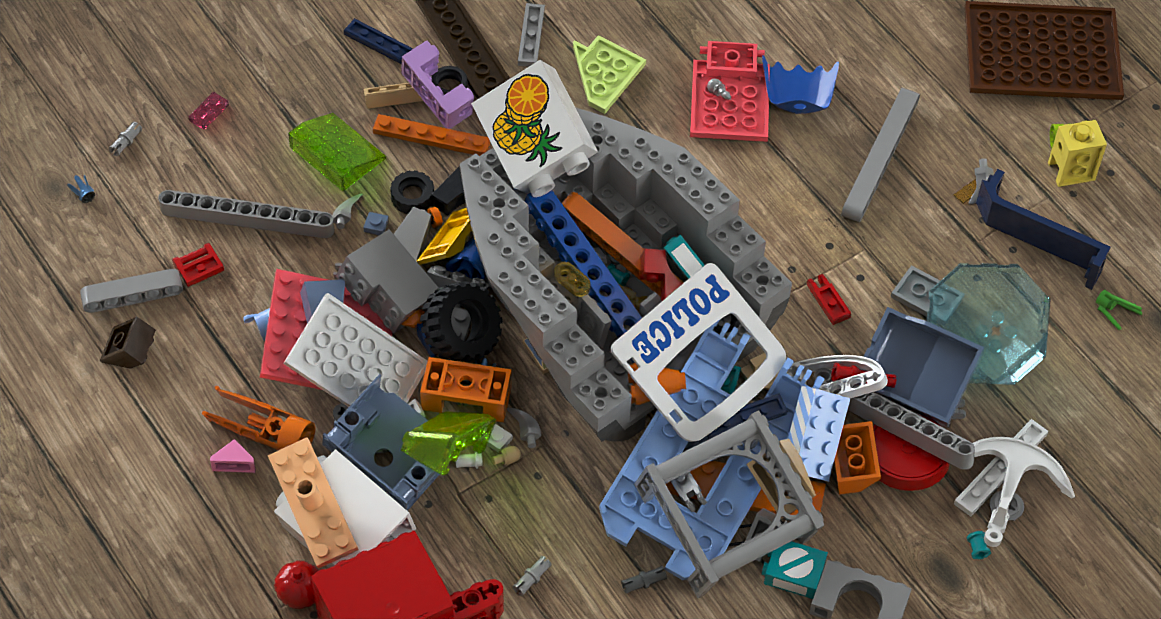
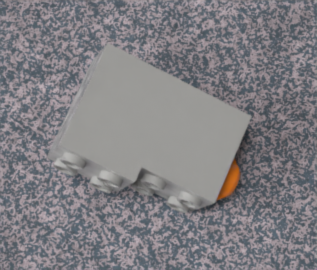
M390 229L349 254L336 274L338 280L344 279L345 287L351 293L352 298L361 306L368 303L371 310L378 314L383 320L384 325L393 334L404 326L416 328L417 324H421L420 318L424 314V311H422L423 305L429 303L427 298L438 289V286Z

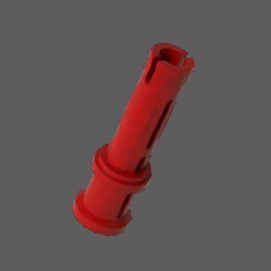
M834 363L831 379L832 381H837L868 371L861 370L854 365L847 367ZM886 374L888 379L886 387L894 388L897 379H894L896 375Z

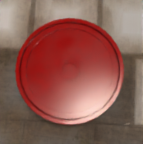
M917 414V415H919V416H921V417H923V418H925V419H927V420H929V421H931V422H933V423L939 425L936 421H934V420H932V419H930V418H928V417H926V416ZM877 425L873 426L881 475L880 482L895 489L916 491L935 485L946 475L950 463Z

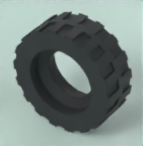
M414 170L402 172L394 178L390 187L391 201L398 211L409 214L413 207L427 211L432 206L431 194L434 192V185L428 175ZM410 186L420 187L422 195L416 199H408L404 197L403 190Z

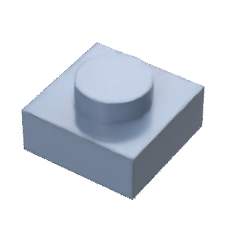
M369 212L363 227L364 232L381 235L387 227L388 216Z

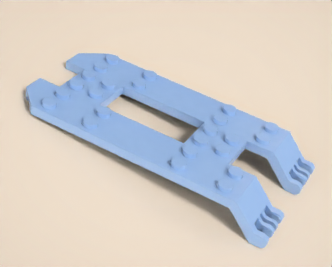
M720 320L704 331L681 371L685 372L686 389H681L680 392L670 395L690 421H696L730 396V394L721 390V387L751 336L747 333L743 334L738 345L731 342L738 332V328L734 327L728 338H724L731 325L729 323L724 324L720 335L713 331ZM787 358L765 396L767 398L780 393L788 411L787 415L768 421L770 431L777 436L779 441L789 437L801 387H809L805 382L812 374V371L808 369L802 381L797 380L804 369L802 365H799L794 377L787 374L788 369L794 363L790 358ZM818 376L812 388L819 389L825 378ZM657 410L602 500L599 509L608 537L626 547L636 529L674 551L664 570L681 580H687L696 569L656 497L654 496L652 500L644 503L634 485L646 466L652 463L657 466L681 454L689 442L682 439L672 428L673 426ZM674 410L669 413L676 423L681 420ZM760 443L750 450L753 454L760 452ZM744 444L737 446L740 450H744ZM731 455L706 496L705 500L707 503L705 505L702 504L697 513L691 512L690 509L676 502L708 561L726 551L761 490L760 485L746 465L752 459Z

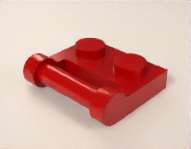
M206 243L202 248L180 258L177 256L172 259L174 267L179 270L187 287L225 271L222 262L210 243Z

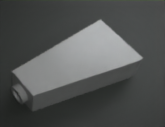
M413 207L394 233L395 237L416 261L424 252L432 227L431 214L425 210Z

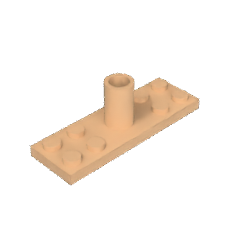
M308 437L268 455L317 568L319 569L359 550Z

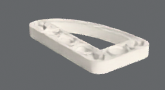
M831 355L793 363L787 371V374L793 377L799 365L804 366L797 379L802 381L808 369L812 372L820 368L832 369L834 363L847 367L854 365L859 369L867 370L868 372L823 384L819 388V390L829 393L841 389L836 395L847 398H854L881 390L888 382L887 376L879 363L870 358L856 355ZM861 383L859 387L852 388L855 384Z

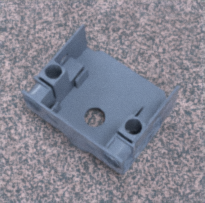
M379 374L343 415L334 422V428L328 434H323L322 445L330 452L336 449L408 511L458 453L461 439H458L451 446L447 435L395 393L384 392L380 388L381 374ZM382 449L390 451L393 456L392 463L386 467L378 466L374 461L375 453Z

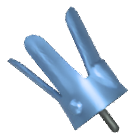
M75 175L74 179L80 191L71 184H67V186L79 196V200L82 203L92 202L95 192L89 186L86 176L84 175L85 185L80 177Z

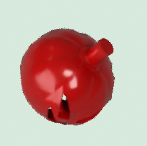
M301 560L285 564L274 579V589L279 600L292 609H303L315 604L311 576L319 571V569L315 565Z

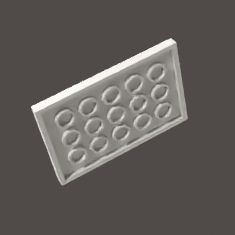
M326 293L283 364L347 407H350L379 374H381L380 388L386 393H395L408 403L425 373L427 360L331 294Z

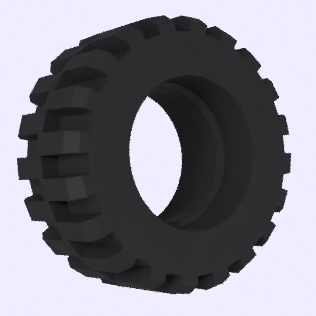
M459 282L440 287L427 298L429 303L423 305L422 311H424V314L420 318V322H423L421 332L425 333V343L431 345L430 350L434 354L439 353V358L459 362L478 360L492 352L493 347L498 344L499 339L497 337L501 336L502 333L500 324H503L502 317L499 315L501 310L495 304V297L493 295L489 296V291L485 287L480 288V285L477 283ZM457 304H460L468 311L472 322L471 333L466 341H463L456 335L451 323L452 312Z

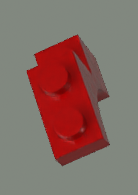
M644 249L641 255L640 280H646L650 283L661 281V300L663 301L680 287L682 283L670 270L665 250Z

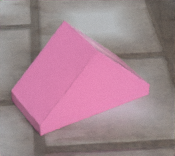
M235 439L210 458L212 471L255 473L256 470L254 458Z

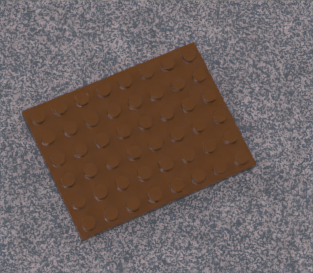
M978 1L965 2L969 93L1123 100L1124 89L1115 8Z

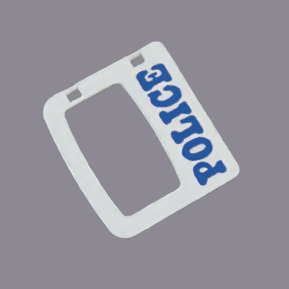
M713 263L703 266L611 345V353L617 361L628 371L631 378L663 417L673 426L672 428L682 439L689 442L703 439L736 414L776 376L786 361V353L782 345L721 270ZM733 314L765 352L766 359L724 401L698 420L690 421L661 386L657 377L665 366L697 336L724 316ZM630 358L639 367L636 371L627 363ZM673 410L681 418L678 423L669 414Z

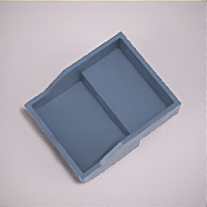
M887 307L871 340V346L867 348L863 357L870 358L879 363L885 374H895L896 378L894 379H897L894 388L885 386L874 393L948 427L979 364L984 347L930 322L907 316Z

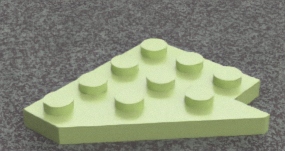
M599 35L589 47L575 40L573 41V50L588 105L605 114L644 68L646 59Z

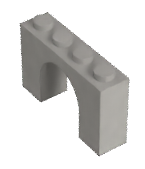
M827 560L811 603L809 614L823 619H831L837 601L844 593L852 590H861L872 595L878 602L880 608L878 619H902L912 588L900 582L895 583L886 580L880 575L874 576L865 573L859 568L845 566L839 561Z

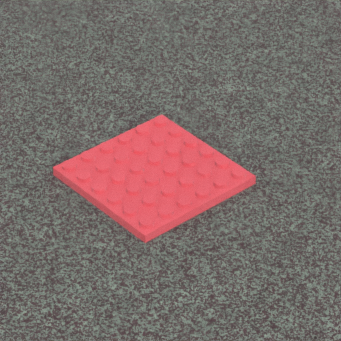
M276 269L260 378L322 390L283 363L307 325L300 295L304 282L328 279ZM345 287L343 303L392 336L393 332L384 325L383 320L378 314L371 310L370 305L366 303L361 306L352 298L351 293Z

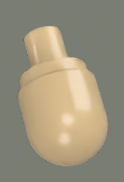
M516 446L503 448L499 451V455L491 457L492 463L494 465L499 463L503 465L512 464L520 459L521 452Z

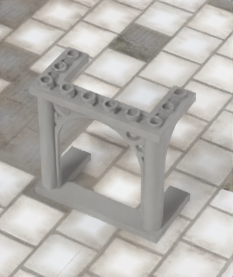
M759 410L752 413L745 422L657 466L654 463L646 466L634 483L644 503L652 500L654 496L656 497L696 570L687 581L697 599L704 596L719 581V578L794 539H798L800 544H804L824 526L822 514L813 506L811 495L808 491L804 490L799 474L793 471L788 455L782 452L777 436L772 434L769 429L768 420L764 415H761ZM760 443V452L753 454L750 450ZM744 444V450H743V451L740 450V449L737 447V446H742V445ZM764 453L766 454L767 459H769L768 462H766L762 457ZM737 455L752 459L766 469L776 485L779 501L775 519L769 528L760 535L708 561L666 483L722 456ZM785 491L788 492V496L791 497V499H786V498H785V496H784V492H785ZM792 504L796 506L798 514L790 515L786 513L784 505ZM781 517L786 519L784 524H781L780 522Z

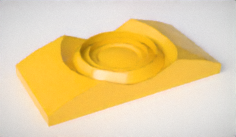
M467 208L452 212L416 261L419 265L448 258L464 250L465 241L469 238L472 231Z

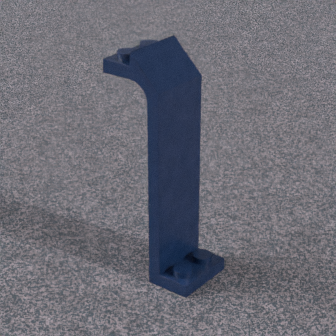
M997 169L994 176L990 175L987 181L982 179L976 204L985 224L1086 269L1084 278L1087 281L1085 287L1092 290L1103 271L1111 247L1000 198L998 195L1004 171Z

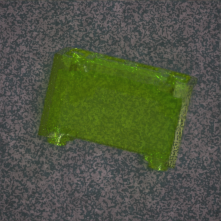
M445 411L413 430L407 431L402 438L403 445L400 451L444 476L450 470L448 469L450 461L456 462L460 452L472 445L473 450L479 454L485 451L496 419L489 414Z

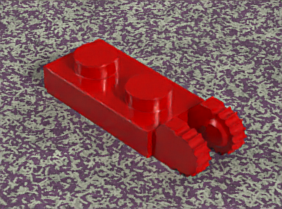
M823 274L817 276L818 282L821 285L820 288L812 278L807 280L810 292L832 325L851 318L850 310L832 283H829Z

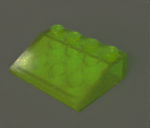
M334 113L302 122L288 133L290 148L343 192L386 159L385 154Z

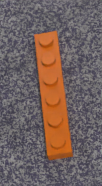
M378 114L373 126V134L472 155L477 153L481 156L488 151L491 143L489 138L485 136Z

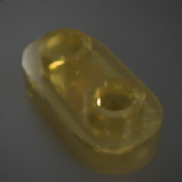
M560 262L555 266V280L570 293L577 297H582L589 293V278L569 262Z

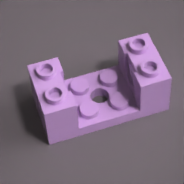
M425 41L402 56L401 73L442 125L447 129H451L472 115L473 106L471 103H473L474 95L463 84H460L444 95L441 88L432 83L431 75L438 72L439 51L435 45Z

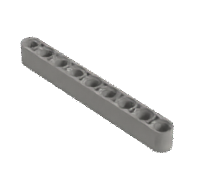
M905 88L900 89L843 206L841 216L859 223L861 222L918 104L919 93Z
M173 190L162 191L158 196L161 212L165 216L318 238H329L335 232L333 216L328 212Z
M827 368L817 369L814 373V382L818 376L825 378L822 385L834 382L831 379L832 370ZM855 384L852 388H853V389H854V388H857V387H859L860 385H859V384ZM841 389L835 390L833 394L839 393ZM874 392L850 398L848 411L868 421H872L873 424L960 469H969L973 466L975 446L970 441Z

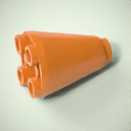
M636 363L630 365L634 371L639 368ZM664 368L659 373L657 380L669 395L678 393L681 389H686L685 372ZM628 373V383H632L629 391L632 395L631 404L641 405L650 402L649 398Z

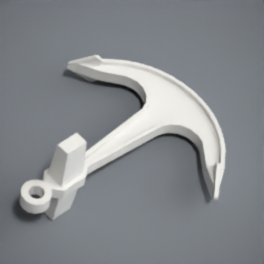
M990 437L973 442L975 446L974 457L991 454L998 456L1006 465L999 505L997 509L992 511L987 526L988 530L984 536V541L988 546L997 547L1001 544L1002 533L1005 532L1009 519L1008 508L1022 475L1026 471L1037 469L1045 472L1060 488L1062 493L1070 498L1075 497L1069 478L1062 466L1040 447L1027 441L1010 437Z

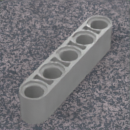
M167 269L88 285L80 290L83 310L93 313L176 296L182 293L183 285L179 270Z

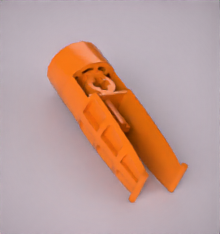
M215 386V389L222 397L269 416L265 418L253 412L248 416L247 424L261 429V433L206 411L202 412L209 422L213 421L241 436L276 450H281L307 437L312 444L315 436L316 426L314 422L255 399L221 390L219 386ZM278 415L287 418L285 422ZM270 435L277 443L268 440Z

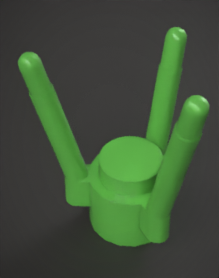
M1103 290L1096 299V303L1100 305L1097 310L1102 312L1118 330H1121V326L1107 309L1112 310L1118 304L1142 315V308L1117 297L1106 290Z

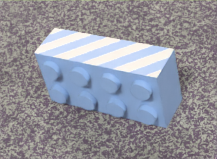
M802 386L788 439H790L801 456L808 476L829 482L850 398Z

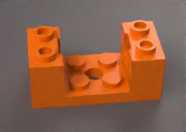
M428 357L420 390L421 407L425 411L442 413L444 400L483 406L484 420L504 423L512 388V369ZM463 380L472 382L469 386L460 384Z

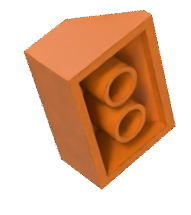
M872 421L843 425L834 459L839 495L861 492L881 479Z

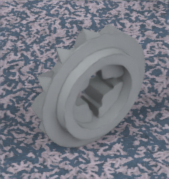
M1002 490L996 492L990 499L991 514L999 505ZM1014 493L1010 509H1008V521L1013 520L1015 522L1017 518L1022 516L1024 511V502L1016 493Z

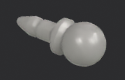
M714 78L708 82L707 88L710 93L731 100L730 93L726 91L725 85L719 79Z

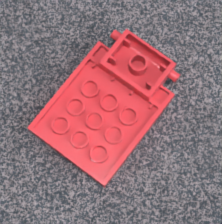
M708 41L707 47L700 46L699 54H707V60H693L690 137L768 142L769 96L763 64L757 63V57L765 55V50H757V44ZM768 64V73H769V75H770V64ZM714 78L719 79L725 85L726 91L730 93L731 100L710 93L707 88L708 82Z

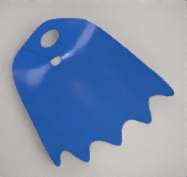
M762 55L768 96L770 101L778 108L796 114H805L824 110L830 105L839 68L838 61L829 72H826L819 65L811 73L806 72L800 65H797L793 70L787 71L780 62H776L773 67H770L769 75L768 63L764 55Z

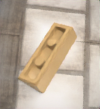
M410 83L364 89L368 109L423 101Z

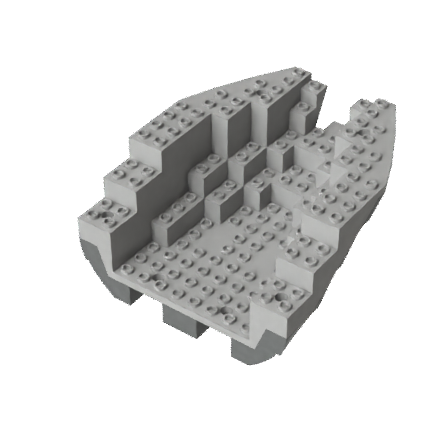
M576 108L598 153L588 158L590 165L584 171L571 176L565 172L553 180L555 187L552 191L562 203L571 192L578 193L644 249L665 250L664 247L671 238L681 235L704 265L713 263L721 270L761 321L771 330L787 307L792 282L764 256L766 241L738 215L740 199L684 147L631 125ZM493 148L481 156L477 153L460 163V172L471 228L489 283L505 308L517 320L537 356L548 368L562 396L586 421L601 442L604 440L614 442L629 440L645 429L646 415L656 407L651 401L641 405L631 404L632 395L629 391L632 383H628V371L611 353V345L618 339L614 331H608L605 345L600 349L577 325L576 306L581 284L579 281L574 280L567 264L562 263L558 251L555 247L550 246L544 231L539 230L536 220L532 214H529V205L525 202L527 194L513 187ZM545 208L541 209L543 212L549 213V210ZM587 237L588 242L593 248L599 247L605 254L607 259L606 267L612 263L616 265L617 269L630 274L629 280L622 290L638 313H640V304L654 292L592 239ZM666 253V260L672 273L683 282H686L685 277ZM576 258L578 262L583 263L581 258ZM600 291L602 296H608L606 292ZM611 308L614 313H620L618 309ZM731 314L721 318L718 324L724 326L725 323H730ZM742 324L739 325L736 336L731 340V342L737 345L740 343L743 334L747 333L750 335ZM623 325L626 330L631 328L628 325ZM704 332L681 350L665 368L681 372ZM731 332L726 333L724 338L727 339ZM752 336L740 354L738 361L745 358L759 346ZM631 359L627 361L629 365H632Z

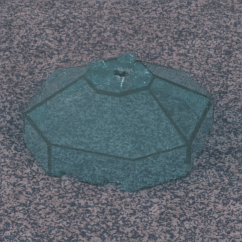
M959 263L929 291L930 308L927 311V322L984 347L983 355L969 383L1015 385L1046 358L1051 299L1018 264L998 265L994 263H980V265H970L969 263ZM1000 326L999 332L1001 334L999 336L996 334L992 336V327L998 328Z

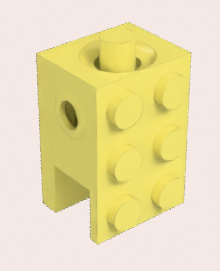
M1096 120L1064 124L1058 127L1048 160L1049 166L1057 164L1059 167L1056 178L1058 187L1094 181L1096 179L1107 146Z

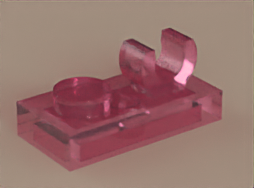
M212 92L189 116V121L205 130L229 106L228 100Z

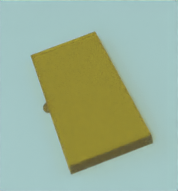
M976 179L964 186L953 196L963 204L967 202L976 190Z

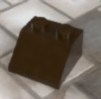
M138 317L114 326L100 362L129 369L144 364L148 357V349L154 342L153 336L156 329Z

